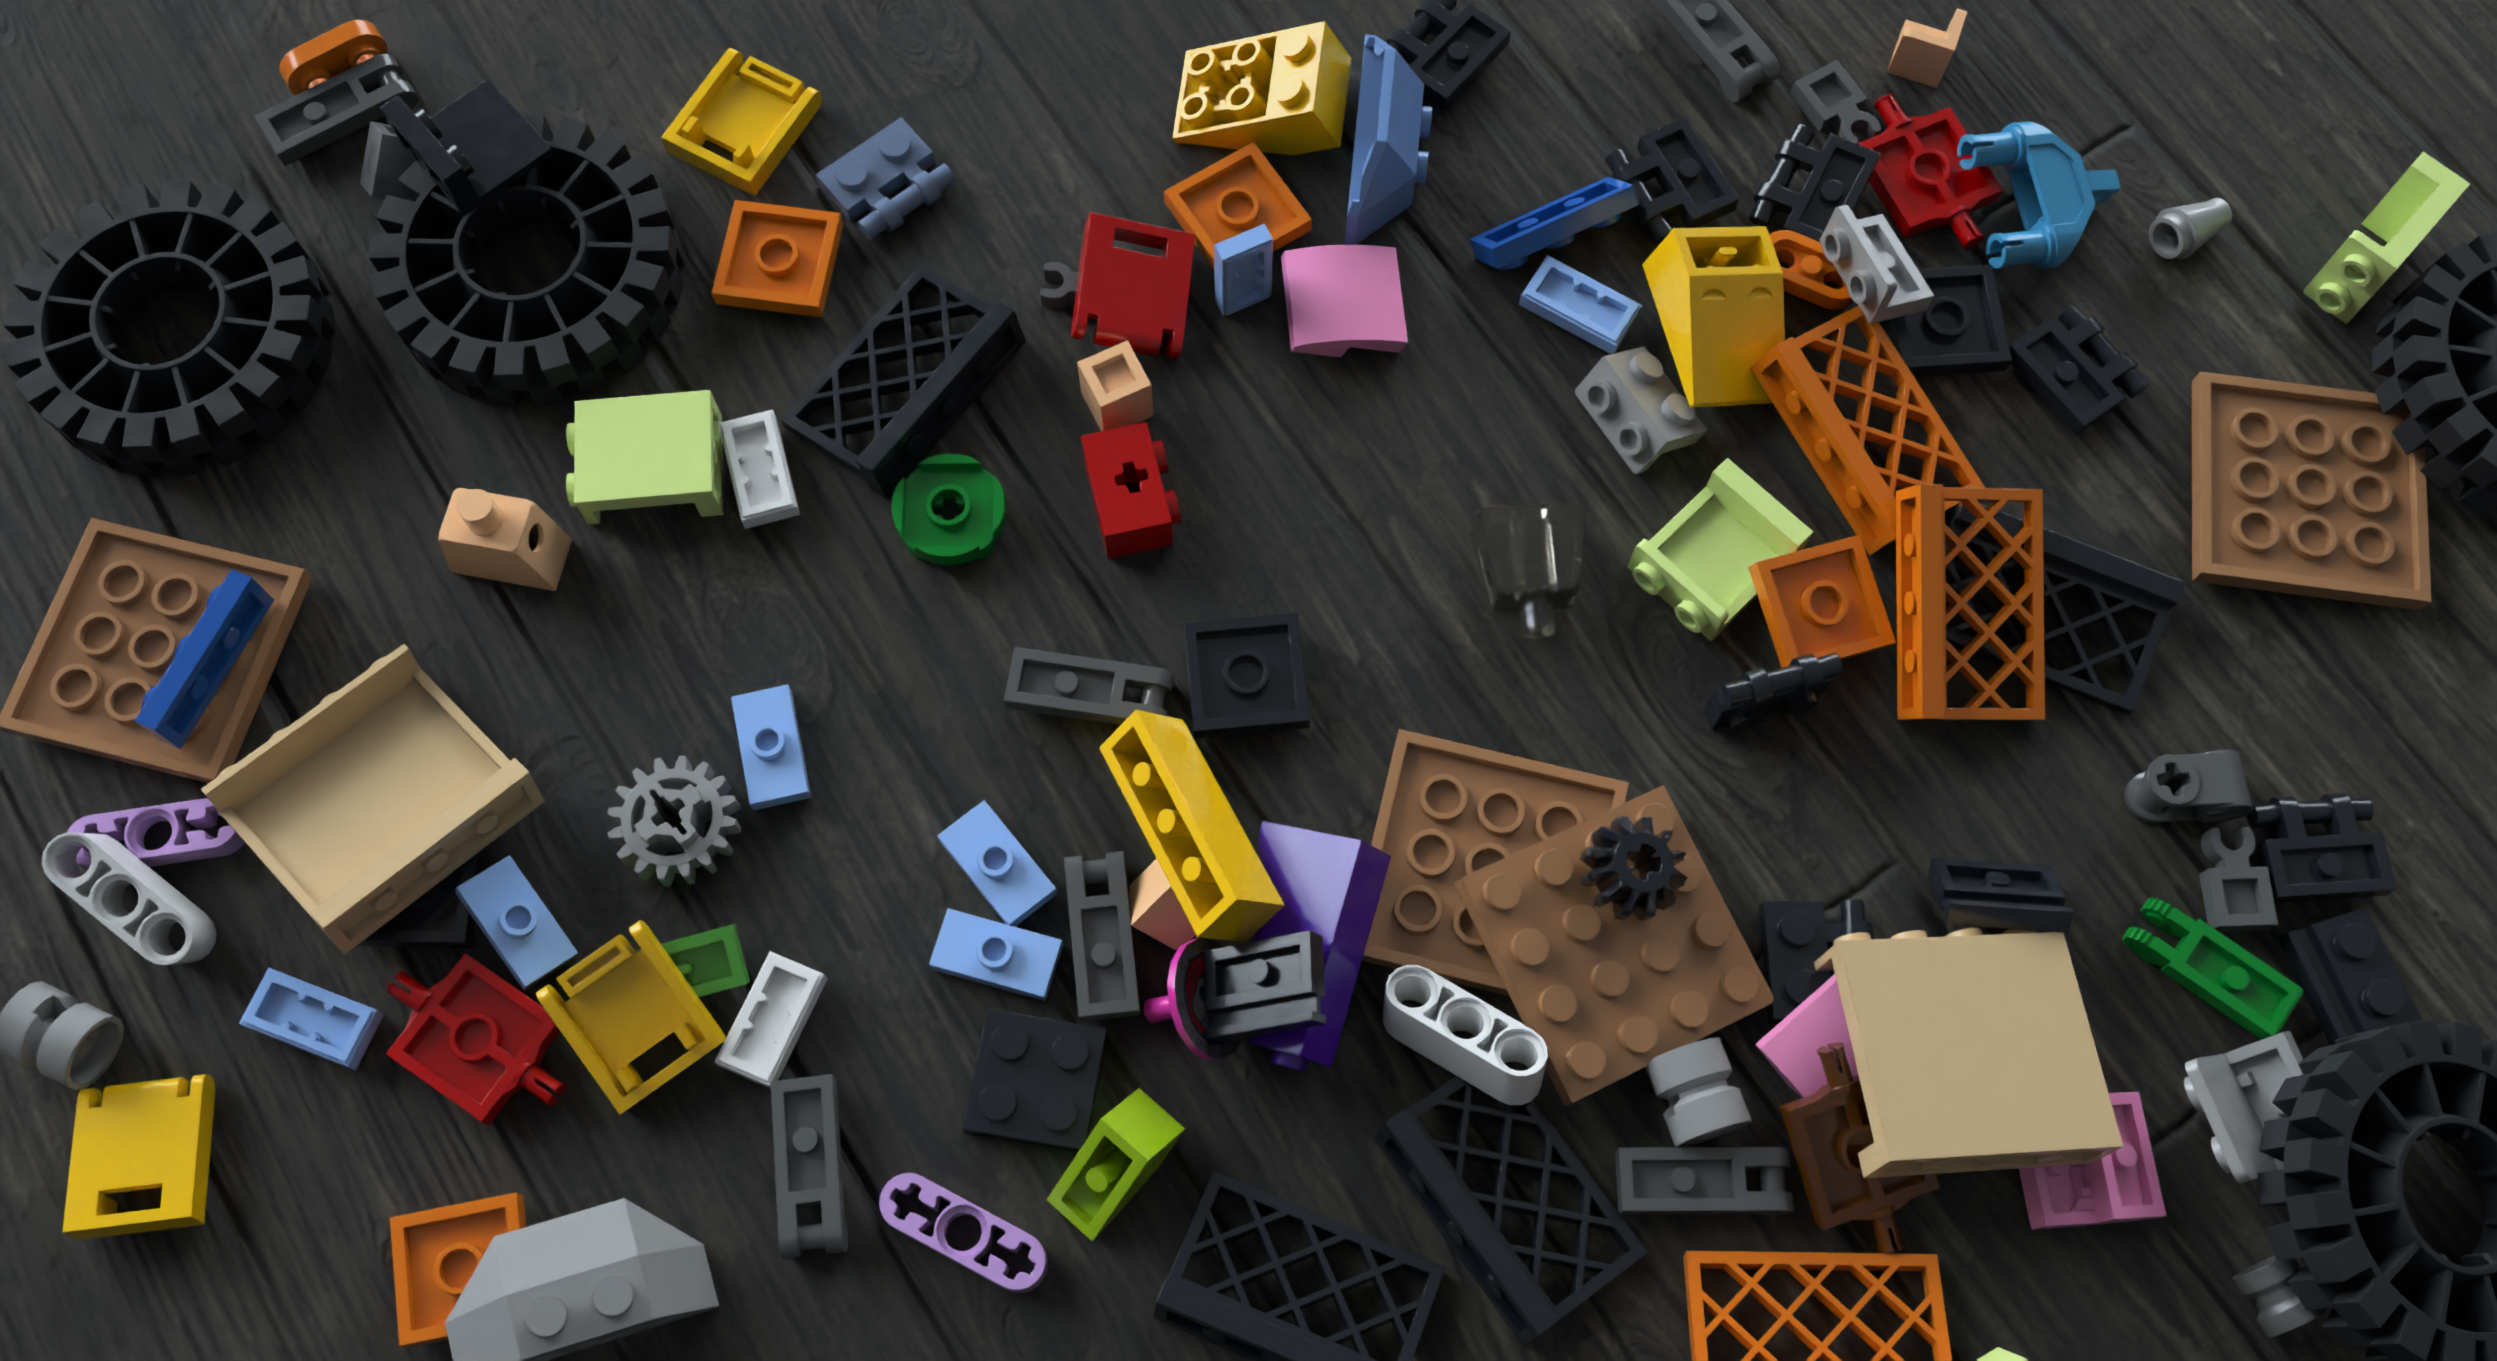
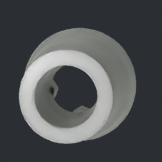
M2213 198L2206 202L2164 209L2150 225V243L2155 252L2163 258L2186 259L2218 231L2230 225L2232 221L2231 208L2225 200Z

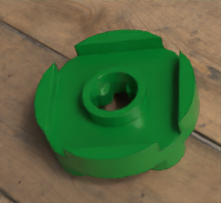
M961 454L935 455L918 463L919 469L911 473L906 480L905 477L900 480L892 497V517L898 535L913 557L938 565H959L974 559H983L992 553L995 549L996 540L1002 534L1007 515L1006 502L1001 484L995 476L993 478L990 472L982 468L980 462L972 457ZM947 499H955L958 508L964 509L960 515H957L952 520H943L941 515L934 514L935 509L944 508Z

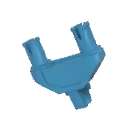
M2013 122L1997 133L1966 134L1961 137L1958 143V158L1972 156L1971 159H1962L1959 162L1963 169L1973 170L1978 167L2003 165L2009 175L2025 231L2004 234L1994 233L1988 238L1986 256L2002 253L2001 257H1994L1988 260L1989 264L1996 269L2032 263L2034 266L2044 270L2059 267L2078 243L2092 211L2095 210V205L2105 203L2112 194L2118 193L2121 190L2116 170L2085 171L2081 155L2052 131L2034 122Z

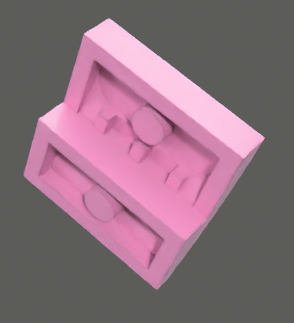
M1326 245L1284 251L1281 255L1291 352L1342 357L1349 347L1399 353L1408 343L1395 247Z
M1835 974L1755 1044L1787 1085L1802 1098L1815 1094L1820 1088L1828 1084L1820 1057L1817 1054V1049L1822 1046L1828 1048L1827 1044L1843 1043L1852 1076H1859Z
M2139 1092L2109 1093L2124 1147L2092 1164L2019 1168L2031 1230L2128 1222L2167 1216Z

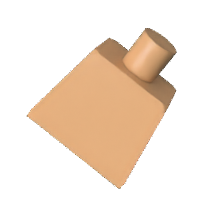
M457 488L453 491L438 537L440 547L453 573L556 591L572 542L571 538L536 503L528 499L488 493L482 489ZM533 545H537L533 551L530 549Z

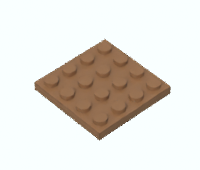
M2199 372L2192 381V581L2421 611L2432 602L2426 476L2420 471L2426 464L2425 448L2406 455L2391 432L2411 417V414L2383 415L2376 393Z
M91 518L1 711L0 729L8 734L210 783L225 768L234 765L313 577L303 568ZM231 569L252 577L274 599V602L180 750L157 739L137 724L135 719L141 711L145 695L152 687L158 685L174 660L177 645L185 636L191 633L206 610V603L211 592L223 583Z
M1399 729L1371 846L1390 855L1391 859L1362 961L1394 969L1405 965H1419L1452 983L1509 996L1454 883L1472 872L1625 803L1629 782Z
M1664 785L1472 872L1454 883L1523 1024L1539 1034L1547 1046L1548 1058L1545 1068L1564 1106L1572 1104L1648 1066L1649 1060L1661 1054L1694 1043L1773 1003L1774 996ZM1621 816H1628L1633 824L1642 817H1652L1654 835L1664 830H1673L1671 841L1667 843L1670 851L1686 852L1684 860L1673 866L1688 877L1684 886L1673 890L1677 898L1675 903L1666 910L1657 908L1656 915L1645 921L1638 920L1634 913L1624 920L1614 919L1613 902H1609L1601 908L1593 906L1595 896L1600 891L1596 885L1589 887L1580 884L1582 876L1593 870L1579 860L1585 849L1594 847L1590 839L1592 833L1602 826L1610 828L1611 822ZM1627 859L1628 867L1635 865L1631 860ZM1638 869L1631 872L1635 877L1639 878Z

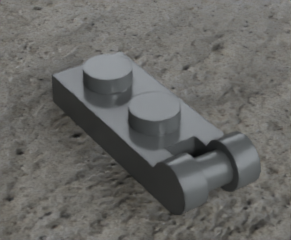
M1652 0L1720 80L1722 91L1730 101L1738 102L1751 94L1752 87L1757 84L1762 86L1768 85L1781 76V67L1776 56L1728 0ZM1743 57L1749 65L1742 68L1736 59Z
M379 54L254 117L283 165L287 166L370 124V121L374 122L384 117L379 107L398 95L411 110L417 105L419 99L412 85L408 81L401 79L403 73L396 59L389 54ZM375 86L379 87L369 94L365 92Z
M1014 647L1004 703L1007 709L1121 725L1135 710L1168 716V712L1163 709L1165 695H1169L1172 692L1175 675L1171 671L1159 667ZM1127 687L1143 691L1141 703L1124 701Z
M1124 851L1106 853V859L1083 861L1082 855L1064 857L1080 1022L1139 1016L1140 1005ZM1109 883L1110 894L1086 897V885Z
M833 1074L770 1081L778 1240L781 1258L783 1260L801 1258L805 1250L825 1248L827 1254L847 1252L848 1234L844 1214L836 1078ZM821 1205L822 1223L802 1225L800 1207Z
M1636 1147L1618 1148L1615 1151L1619 1214L1786 1215L1794 1213L1793 1193L1786 1192L1785 1170L1791 1169L1788 1148ZM1745 1170L1760 1171L1761 1191H1747Z

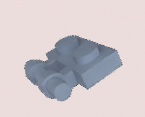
M902 117L816 174L820 188L850 222L868 210L870 212L869 215L857 222L860 230L869 240L884 230L890 233L904 224V216L923 203L926 206H930L942 198L941 191L956 181L953 172L945 163L930 173L925 171L935 164L933 151ZM907 184V189L892 199L887 198V196Z

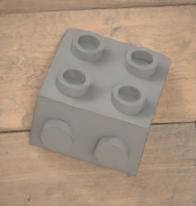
M2290 1031L2281 1032L2224 1054L2199 1057L2185 1063L2188 1077L2184 1078L2185 1090L2194 1108L2200 1113L2205 1112L2215 1136L2211 1138V1146L2215 1158L2221 1168L2228 1174L2232 1173L2239 1183L2257 1179V1173L2283 1169L2284 1162L2260 1152L2259 1146L2264 1122L2288 1117L2272 1103L2284 1080L2304 1075V1072L2298 1065L2304 1059Z

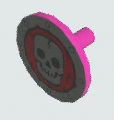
M1196 938L1191 939L1178 948L1170 962L1167 981L1168 995L1146 1000L1144 1003V1014L1150 1023L1173 1019L1178 1034L1190 1051L1203 1060H1223L1237 1051L1242 1039L1223 1043L1206 1039L1205 1029H1210V1013L1205 1011L1204 951L1222 948V946L1211 939Z

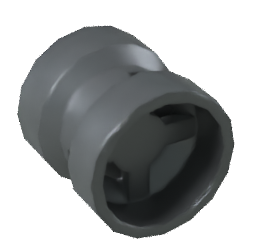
M2273 1256L2233 1276V1280L2242 1295L2257 1301L2256 1306L2259 1310L2257 1321L2267 1338L2302 1326L2327 1311L2326 1308L2306 1310L2287 1282L2302 1270L2296 1258L2276 1260V1257Z

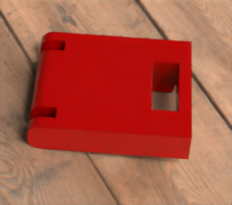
M1090 212L1084 226L1071 338L1082 340L1087 330V319L1092 318L1097 319L1094 325L1092 344L1113 347L1128 340L1135 353L1156 357L1160 350L1162 334L1166 333L1168 334L1166 357L1178 359L1184 340L1195 234ZM1114 240L1162 251L1160 256L1113 247Z

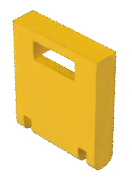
M729 48L661 138L668 153L756 196L820 108L822 95L820 91L812 87H808L805 90L803 81L752 56H749L743 64L742 53ZM708 140L734 153L733 162L701 146Z
M642 920L629 927L631 935L641 948L640 951L636 953L628 940L620 934L556 978L569 998H571L570 1000L564 1002L558 992L549 984L536 992L541 1005L619 1114L628 1110L726 1039V1035L651 929ZM674 1032L689 1051L644 1082L630 1062Z
M209 1074L194 1075L191 1079L189 1096V1081L184 1077L106 1086L103 1094L95 1087L79 1091L62 1233L75 1240L204 1225L215 1104V1082L212 1076ZM162 1187L161 1206L156 1209L117 1213L118 1202L104 1195Z

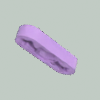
M208 798L88 815L74 822L67 831V833H101L117 841L125 840L128 850L148 867L227 856L235 853L245 844L230 825L219 828L218 838L212 837L203 830L190 831L187 822L197 829L216 826L218 816H221V814ZM157 822H170L172 834L169 841L159 849L146 850L144 846L146 831ZM84 846L77 854L76 864L88 870L91 865V855L87 851V847Z
M915 1173L897 1175L884 1186L879 1199L881 1214L885 1221L900 1233L1013 1293L1031 1291L1045 1278L1048 1269L1046 1251L1041 1243L1029 1233ZM915 1187L920 1188L921 1191L918 1198L925 1206L936 1212L939 1211L941 1200L950 1203L938 1216L932 1237L923 1234L931 1225L929 1220L910 1212L905 1220L898 1219L901 1208L894 1200L899 1192L910 1195ZM962 1215L975 1217L979 1220L982 1228L979 1242L973 1248L966 1251H958L951 1248L946 1238V1231L951 1221ZM995 1229L1005 1233L997 1241L998 1245L1012 1253H1018L1022 1246L1031 1248L1028 1258L1035 1267L1030 1275L1025 1272H1019L1014 1280L1007 1278L1009 1267L1003 1260L992 1254L989 1256L988 1266L984 1267L977 1263L990 1249Z

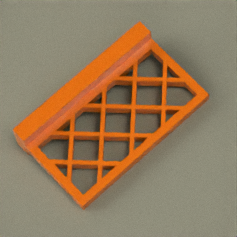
M1859 305L1795 339L1790 337L1775 345L1751 367L1752 372L1856 535H1860L1863 546L1869 556L1896 540L1895 487L1904 489L1918 484H1933L1937 464L1949 468L1961 487L1985 488L1880 323L1870 324ZM1856 322L1868 341L1866 353L1843 345L1845 328ZM1832 335L1831 340L1826 339V337ZM1808 347L1828 354L1826 373L1822 374L1814 371L1801 350ZM1840 359L1864 367L1861 387L1837 379ZM1876 371L1892 378L1897 386L1896 399L1873 391ZM1835 393L1858 401L1855 421L1843 417L1834 402ZM1870 405L1894 413L1891 433L1867 426ZM1906 418L1921 423L1927 433L1926 446L1903 438ZM1865 440L1888 447L1885 469L1873 464L1864 449ZM1901 452L1923 460L1920 481L1898 473ZM1945 501V511L1961 503V501Z
M1918 484L1897 490V720H2045L2043 489L1943 487V484ZM1945 501H1961L1976 518L1959 538L1945 524ZM1979 502L1992 503L1985 509ZM2007 502H2024V527L2012 538L1993 516ZM1983 527L2004 547L1987 566L1966 546ZM1945 542H1946V543L1948 544V546H1949V548H1948L1946 551H1945ZM1956 555L1977 575L1960 595L1945 581V567ZM2011 556L2024 569L2025 584L2014 596L1994 576L1995 572ZM1984 584L2004 604L1987 624L1967 604ZM1946 600H1947L1948 603L1950 604L1947 608H1946ZM2024 600H2025V608L2021 605V603H2022ZM1957 613L1978 633L1960 653L1946 640V624ZM2011 614L2025 626V642L2015 653L1994 633ZM1985 642L2005 662L1987 682L1967 662ZM1946 658L1950 661V663L1947 666ZM1959 670L1978 692L1963 708H1947L1946 683ZM2012 671L2026 684V708H2010L1995 692L1996 688ZM1987 700L1994 708L1979 707Z
M1686 1251L1683 1255L1692 1361H1708L1707 1338L1720 1324L1749 1350L1741 1361H1751L1754 1357L1760 1361H1778L1764 1346L1783 1325L1813 1351L1806 1361H1816L1818 1357L1823 1361H1842L1827 1347L1846 1326L1877 1352L1870 1361H1881L1882 1358L1885 1361H1905L1892 1347L1910 1327L1932 1346L1934 1361H1952L1937 1254ZM1700 1269H1724L1743 1288L1722 1309L1702 1290ZM1742 1269H1759V1270H1758V1272L1751 1278V1277H1750L1745 1271H1743ZM1769 1270H1786L1806 1288L1787 1310L1758 1284ZM1806 1270L1822 1271L1814 1279ZM1832 1270L1849 1271L1869 1289L1851 1310L1846 1308L1821 1285ZM1869 1271L1885 1272L1877 1279ZM1895 1271L1922 1272L1925 1299L1914 1311L1883 1285ZM1748 1293L1778 1319L1759 1341L1753 1338L1729 1315ZM1811 1294L1841 1320L1823 1342L1793 1316L1795 1311ZM1874 1294L1905 1321L1886 1343L1856 1317L1857 1313ZM1926 1308L1929 1325L1919 1317ZM1704 1309L1714 1317L1706 1328Z

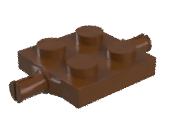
M1840 1042L1827 1044L1828 1048L1822 1046L1817 1049L1828 1084L1820 1088L1815 1094L1779 1107L1815 1223L1826 1230L1851 1220H1870L1878 1251L1885 1254L1895 1252L1893 1247L1897 1250L1905 1247L1894 1212L1903 1207L1912 1198L1940 1189L1936 1174L1863 1178L1858 1153L1873 1144L1874 1139L1859 1076H1852L1844 1051V1044Z

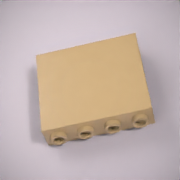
M405 644L389 655L375 661L364 673L340 690L326 696L315 708L288 727L277 731L266 743L238 763L225 768L217 778L201 788V791L221 816L344 955L545 802L529 771L516 758L510 761L420 668L410 649Z
M1966 928L1949 933L1944 937H1927L1925 931L1912 930L1896 934L1890 939H1871L1870 934L1858 932L1836 938L1833 941L1834 945L1814 962L1816 971L1834 970L1874 1139L1873 1144L1858 1153L1863 1178L2092 1164L2124 1147L2064 932L2038 933V931L2009 929L2001 934L1983 935L1982 930L1979 928Z

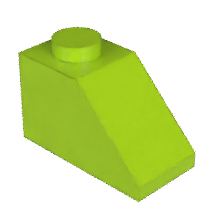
M1138 1088L1099 1120L1047 1198V1201L1086 1237L1094 1241L1158 1169L1185 1128Z

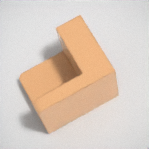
M1957 8L1946 32L1905 20L1887 73L1937 88L1956 49L1967 11Z
M1128 340L1077 362L1082 396L1101 431L1134 425L1154 415L1152 385Z
M1156 858L1129 887L1131 926L1168 947L1178 950L1181 945L1190 941L1196 934Z

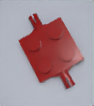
M1889 93L1887 98L1886 95L1879 98L1875 102L1874 108L1878 111L1888 128L1882 134L1858 144L1881 153L1879 163L1869 182L1904 239L1935 226L1947 225L1951 227L1964 250L1977 246L1983 241L1984 235L1981 234L1969 214L1997 202L2003 192V188L1989 166L1978 167L1973 170H1965L1961 167L1959 162L1962 159H1971L1972 156L1959 158L1957 156L1959 140L1967 132L1951 107H1948L1928 116L1907 117L1893 93Z
M466 953L447 977L433 985L430 989L414 980L405 971L398 972L393 978L411 990L410 993H407L391 981L388 983L386 992L413 1010L405 1030L390 1047L386 1055L482 1123L489 1126L510 1097L523 1087L544 1101L547 1106L554 1105L559 1099L541 1087L542 1083L560 1095L564 1094L566 1084L560 1082L539 1067L544 1053L561 1032L544 1007Z

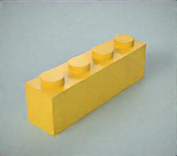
M1135 710L1099 749L1197 937L1246 942L1285 905L1184 720Z

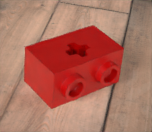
M1147 422L1082 435L1081 442L1084 462L1107 558L1111 559L1173 545L1172 524L1181 523V516L1174 489L1164 491L1160 475L1169 473L1162 440L1151 441ZM1136 485L1138 492L1129 493L1128 487Z

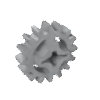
M680 755L675 763V768L668 769L663 760L657 758L654 760L655 773L647 776L638 768L632 771L634 779L638 783L633 789L624 786L617 787L616 792L625 801L623 807L608 808L607 814L615 823L621 826L609 831L608 837L615 846H623L617 853V856L626 866L636 863L634 871L641 879L648 880L656 871L657 879L663 886L670 887L675 873H681L690 885L695 883L696 868L703 866L712 874L717 871L716 864L712 859L717 852L723 855H732L734 850L725 840L726 835L741 833L742 827L736 819L729 815L741 810V807L734 795H727L731 790V786L724 776L721 775L713 779L714 771L708 763L703 761L693 771L692 764L687 757ZM673 787H684L682 790L668 789ZM665 807H668L674 815L677 814L682 819L681 824L687 831L685 835H682L676 827L672 828L667 820L669 818L663 811ZM644 808L643 819L638 822L641 811ZM712 819L710 828L704 837L706 822ZM668 851L685 852L673 856H663Z

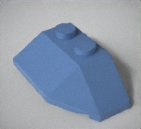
M1365 34L1345 245H1357L1411 206L1415 183H1426L1429 152L1418 151L1419 138L1429 139L1432 107L1422 106L1424 83L1397 50L1376 35Z

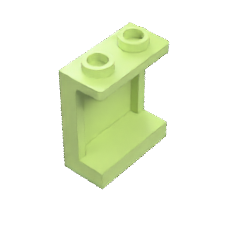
M2423 151L2361 223L2387 242L2386 246H2380L2362 232L2355 230L2303 290L2304 294L2314 300L2321 309L2335 315L2347 324L2399 268L2470 183Z
M701 390L575 401V422L568 423L566 428L568 449L571 456H574V473H568L566 477V492L570 506L578 508L588 525L600 524V511L685 503H694L701 517L724 515L722 437L718 424L722 422V415L711 391Z
M1727 458L1712 472L1706 487L1654 537L1649 541L1643 539L1635 547L1627 567L1632 571L1635 581L1643 590L1652 595L1658 594L1675 609L1678 620L1687 629L1695 633L1701 632L1712 642L1757 597L1748 567L1762 560L1803 550L1813 531Z

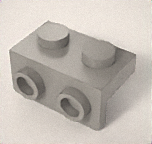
M1848 205L1835 208L1819 242L1822 245L1826 258L1833 263L1848 287L1851 299L1859 305L1870 324L1927 310L1934 298V294L1884 215L1880 214L1857 220Z
M1645 346L1603 356L1575 389L1577 398L1634 474L1645 472L1662 453L1695 444L1708 430L1696 415L1695 409L1689 407L1687 398L1680 394L1664 373L1660 361L1650 354Z

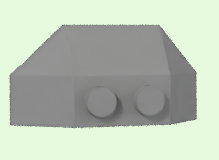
M623 1198L494 1236L445 1321L453 1361H548L718 1308L719 1303L704 1245Z

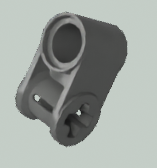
M2215 750L2200 754H2167L2159 756L2148 765L2145 772L2131 779L2124 790V800L2128 810L2136 818L2146 823L2156 824L2182 821L2224 822L2246 816L2254 810L2240 753L2235 750Z

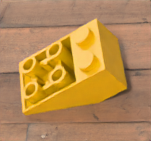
M1325 21L1188 50L1185 54L1172 139L1176 143L1237 150L1254 142L1261 152L1293 156L1340 147L1352 58Z
M1767 227L1673 228L1642 266L1689 407L1772 403L1751 370V367L1768 351L1785 340L1783 272Z

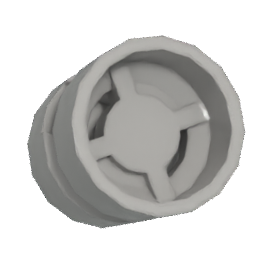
M43 981L34 982L19 990L0 1013V1054L29 1068L37 1067L40 1074L68 1088L79 1090L88 1087L98 1080L109 1068L121 1046L124 1026L121 1019L86 1002L79 1004L76 997Z
M1720 1038L1697 1041L1668 1051L1648 1061V1066L1645 1068L1656 1097L1668 1100L1670 1107L1663 1116L1675 1147H1687L1735 1131L1752 1122L1740 1088L1727 1084L1726 1079L1733 1070Z

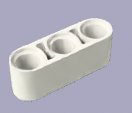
M68 832L56 836L47 844L43 851L42 866L45 875L50 881L146 960L158 965L184 964L202 960L211 952L216 942L217 933L215 925L209 916L114 838L106 834ZM86 846L90 851L91 865L87 872L82 874L77 868L76 858L80 849ZM130 884L136 888L138 893V904L131 913L125 909L122 901L123 892ZM176 922L180 923L184 928L186 935L185 943L178 952L172 948L168 938L169 931Z
M1405 965L1397 968L1389 975L1385 986L1383 1024L1393 1038L1505 1104L1523 1105L1531 1102L1538 1095L1548 1058L1547 1046L1539 1034L1422 966ZM1405 1000H1413L1419 1002L1423 1006L1417 1008H1409L1407 1006L1402 1005L1400 1002ZM1467 1031L1475 1037L1462 1039L1456 1037L1452 1032ZM1519 1062L1529 1069L1516 1071L1506 1066L1505 1063Z

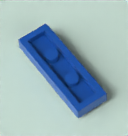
M1608 176L1470 239L1475 259L1499 270H1509L1526 263L1528 255L1543 248H1559L1571 243L1575 239L1574 234L1589 227L1599 228L1611 225L1620 220V213L1638 206L1634 185Z
M231 569L223 583L211 592L206 603V610L191 633L185 636L177 645L174 660L158 685L152 687L145 695L141 711L136 717L135 722L160 741L181 750L274 602V599L252 577Z

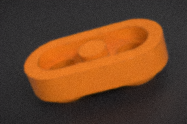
M366 20L348 21L289 51L280 62L279 72L289 90L294 95H298L376 55L387 54V44L373 23Z
M1779 230L1769 234L1778 260L1785 262L1789 266L1787 269L1781 267L1783 272V289L1785 292L1831 310L1843 309L1854 302L1849 295L1848 287L1835 266L1826 258L1820 242L1789 230ZM1825 282H1832L1839 287V289H1833L1831 287H1828L1825 285Z

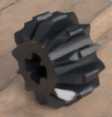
M1621 816L1611 822L1610 828L1602 826L1594 831L1590 838L1594 847L1585 849L1579 859L1593 869L1582 876L1580 884L1589 887L1596 885L1600 891L1595 896L1593 906L1601 908L1609 902H1613L1614 919L1624 920L1634 913L1637 919L1641 921L1654 917L1657 908L1666 910L1671 907L1677 899L1673 890L1684 886L1688 878L1673 867L1682 862L1686 855V852L1670 851L1667 843L1671 841L1673 830H1664L1654 835L1652 817H1642L1633 824L1628 816ZM1627 859L1631 860L1635 865L1628 867ZM1638 869L1639 878L1635 877L1631 872Z

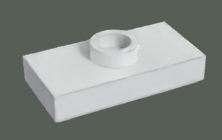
M773 409L718 423L741 521L745 529L800 515L777 418Z
M770 951L714 1063L721 1068L771 1089L770 1081H778L828 979L825 974Z

